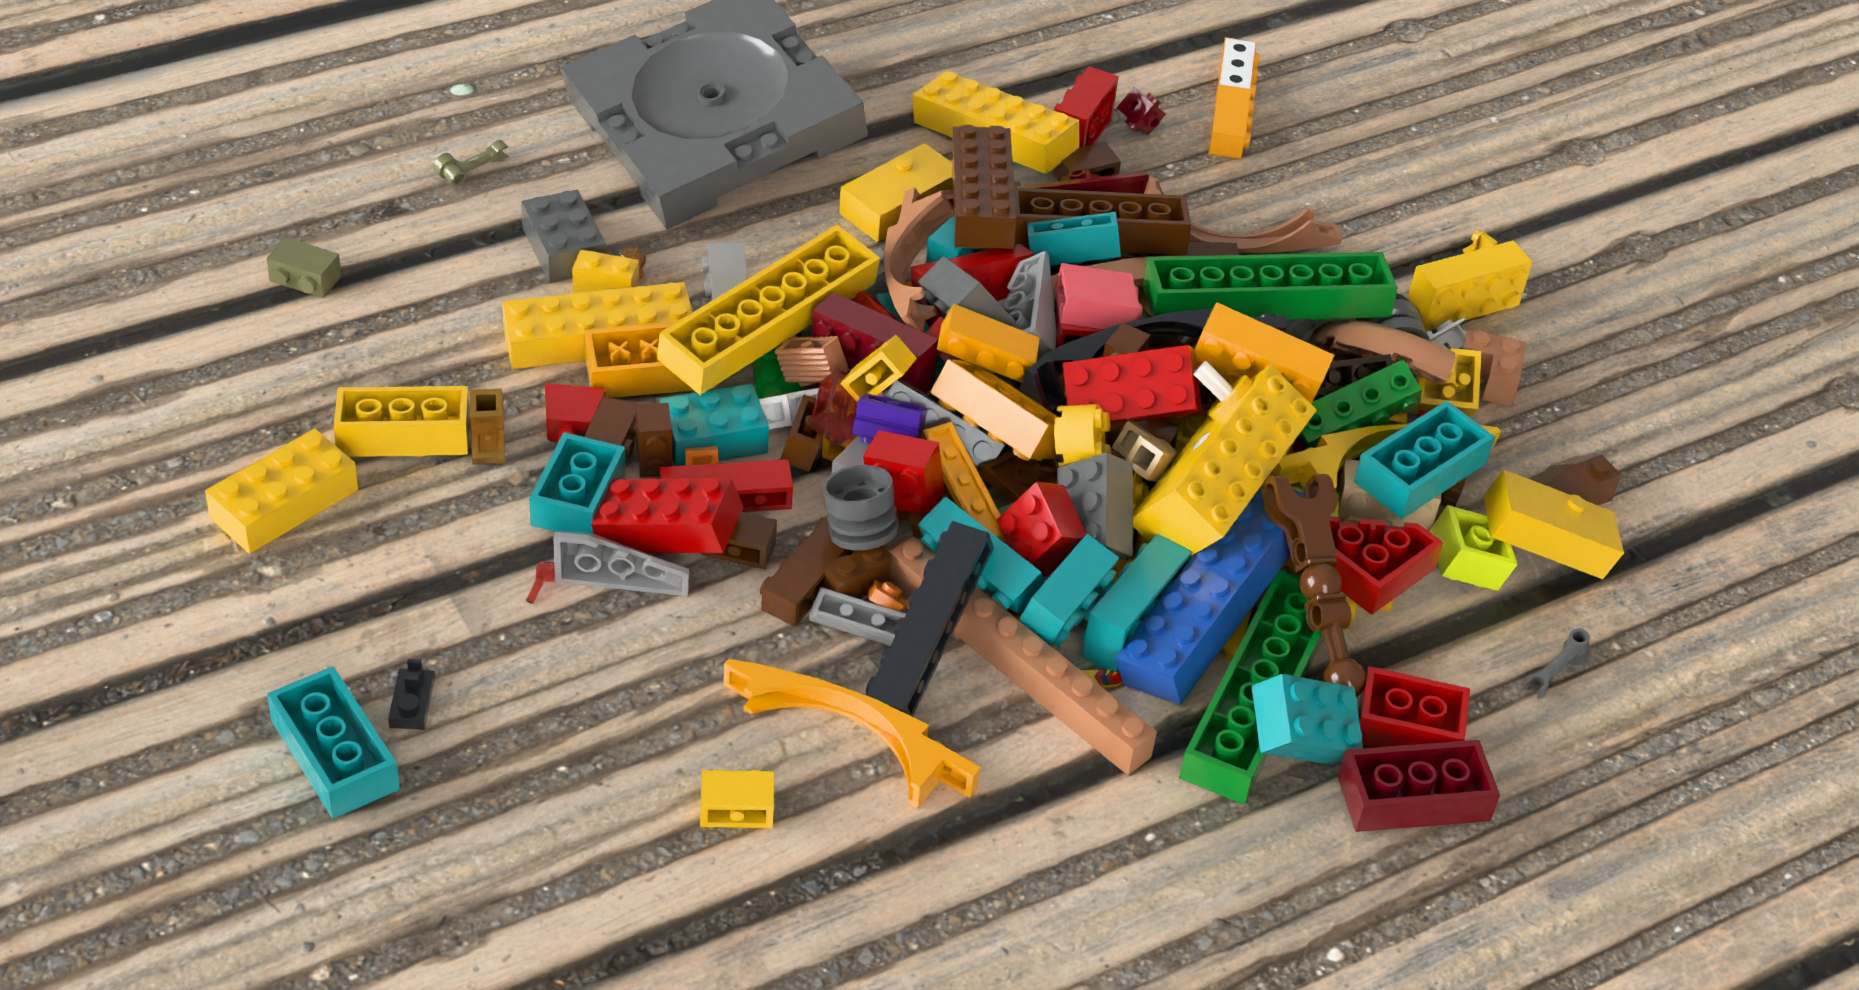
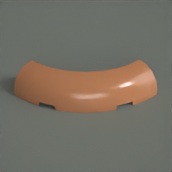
M1354 319L1326 322L1314 330L1308 342L1313 346L1334 354V356L1341 354L1349 355L1351 353L1360 354L1363 357L1391 354L1392 364L1395 361L1399 362L1404 359L1413 374L1437 385L1448 380L1456 358L1455 352L1416 335L1389 326Z

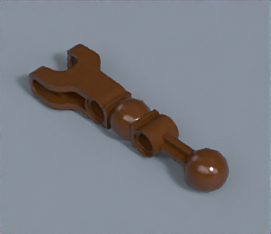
M1314 474L1306 482L1304 498H1301L1294 492L1287 477L1282 475L1268 476L1262 485V498L1266 515L1274 525L1281 528L1285 533L1291 558L1296 566V573H1302L1300 589L1304 597L1309 600L1304 604L1305 609H1307V623L1311 630L1323 631L1330 664L1323 674V682L1354 687L1357 698L1364 690L1366 673L1358 662L1350 659L1343 629H1347L1350 625L1352 614L1349 603L1346 601V594L1340 593L1342 590V577L1338 570L1333 567L1337 563V558H1335L1336 550L1329 519L1338 504L1333 481L1327 474Z

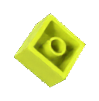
M1447 505L1429 530V532L1444 542L1439 555L1438 565L1441 575L1450 580H1458L1480 588L1484 587L1498 591L1518 565L1511 544L1491 537L1488 518L1485 515Z

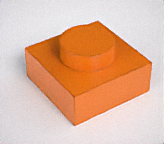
M717 446L685 448V465L718 464Z
M874 580L868 589L869 600L877 605L900 612L905 606L904 598L901 595L902 591L890 582L885 581L882 584Z

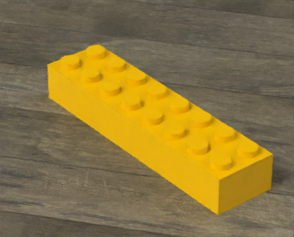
M837 224L660 332L657 359L699 395H702L812 324L813 309L833 292L851 300L859 291H865L876 283L880 257Z

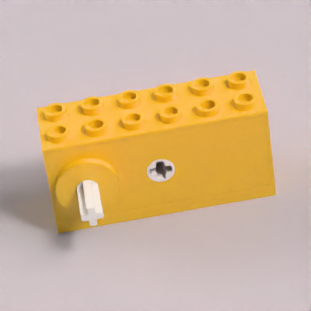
M1204 361L1194 371V375L1217 399L1208 410V417L1133 513V527L1148 542L1156 534H1159L1192 551V556L1223 538L1317 409L1272 365L1251 379L1244 375L1231 385L1207 361Z

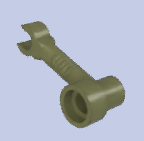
M497 140L486 151L462 162L457 161L450 153H444L436 158L433 169L441 178H446L452 185L459 186L465 181L466 172L490 161L501 162L507 159L509 156L502 150L507 149L508 146L502 140Z

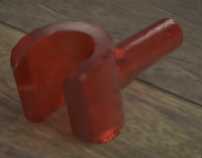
M538 562L536 566V579L526 598L528 603H534L539 591L543 587L544 581L555 582L554 562Z

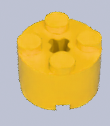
M1099 404L1058 406L1057 411L1062 413V417L1055 418L1056 455L1063 454L1064 463H1058L1059 467L1106 452L1111 454L1110 445L1105 444V432L1110 431V416L1108 412H1103Z

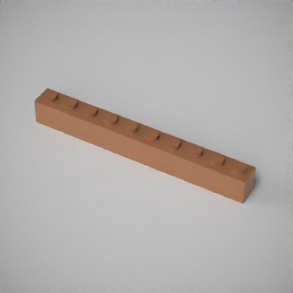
M914 536L889 551L892 554L890 582L908 597H911L914 589H919L924 579L925 566L935 556L934 552ZM975 587L953 632L957 637L1125 774L1130 775L1152 757L1157 734L1154 728L979 588Z

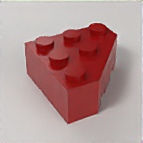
M1330 516L1329 519L1336 550L1335 558H1337V563L1333 567L1338 570L1342 577L1341 592L1345 593L1347 597L1371 615L1436 568L1444 542L1418 523L1405 522L1404 527L1388 526L1384 520L1359 518L1358 523L1340 522V517Z

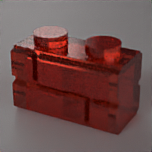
M836 369L820 382L810 422V427L820 435L824 434V438L835 446L842 444L847 439L852 440L856 436L853 435L852 431L858 403L840 384L848 375L842 369Z

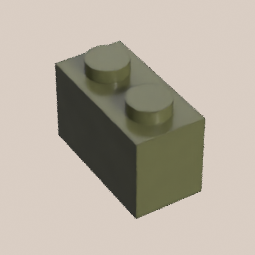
M285 237L267 257L269 280L271 282L324 298L342 277L338 253Z

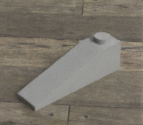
M1046 251L1019 262L1007 286L1010 292L1005 302H999L1016 322L1013 326L1014 328L1040 338L1036 361L1041 359V355L1055 349L1057 337L1049 255Z
M570 531L554 532L556 583L679 596L689 595L688 568L596 534Z

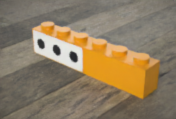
M1225 37L1208 154L1241 159L1243 148H1249L1260 53H1255L1256 42Z

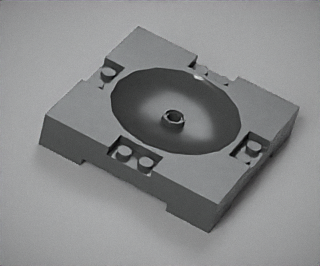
M711 0L684 12L686 21L642 41H640L636 34L561 67L569 101L591 130H596L638 185L641 196L666 229L717 207L716 197L800 158L814 153L820 159L868 136L862 100L822 55L819 57L815 55L797 34L795 23L774 0Z

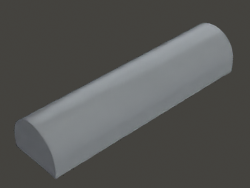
M821 587L810 610L809 620L891 646L895 638L896 625L901 617H905L906 613Z

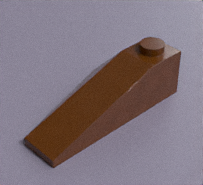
M1602 454L1574 456L1550 465L1534 481L1569 495H1578L1585 501L1599 506L1612 501L1622 474Z

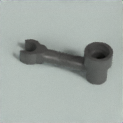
M1580 628L1572 630L1569 638L1564 642L1562 651L1543 670L1530 674L1527 677L1525 690L1532 684H1539L1541 688L1538 691L1537 699L1542 698L1546 695L1547 688L1552 679L1567 664L1579 666L1586 663L1590 654V636L1588 632Z

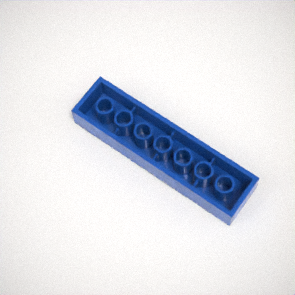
M1262 485L1225 536L1193 555L1115 659L1124 686L1181 705L1291 554L1285 533L1281 528L1274 525L1266 515L1262 498ZM1293 489L1297 495L1304 498V492Z

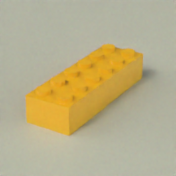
M951 71L943 72L912 94L914 123L952 138L953 127H960L962 125H973L975 127L998 125L1010 128L1013 161L1044 174L1050 172L1062 160L1079 148V120L1069 117L1064 113L1045 108L1043 105L1029 102L1019 96H1013L997 88L978 83L976 80L962 77Z
M684 282L502 301L504 333L512 369L586 361L584 330L674 323L693 313Z

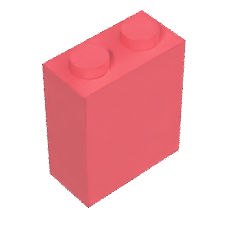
M1061 263L1054 287L1060 323L1107 329L1118 324L1141 319L1142 304L1138 303V287L1134 285L1131 273Z

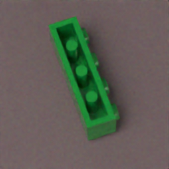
M1403 359L1313 401L1312 405L1317 410L1297 438L1303 449L1306 450L1311 447L1316 448L1322 435L1369 426H1381L1389 421L1390 417L1399 413L1406 414L1417 408L1421 402L1422 389Z

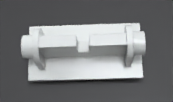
M1465 317L1454 323L1451 319L1446 321L1436 329L1438 332L1435 334L1432 331H1428L1429 340L1444 348L1446 346L1449 350L1451 348L1460 349L1467 332L1460 326L1466 320Z

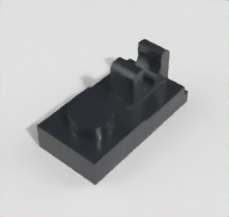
M408 658V669H399L388 717L389 728L425 730L434 686L435 671L424 670L422 659Z

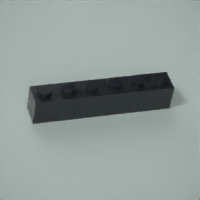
M952 521L948 530L943 531L940 535L937 545L938 550L933 560L930 559L925 566L924 579L919 589L916 588L912 592L909 601L910 607L905 617H901L896 625L895 638L891 646L886 647L880 660L881 666L876 677L872 676L866 687V696L877 699L912 717L994 549L988 532Z

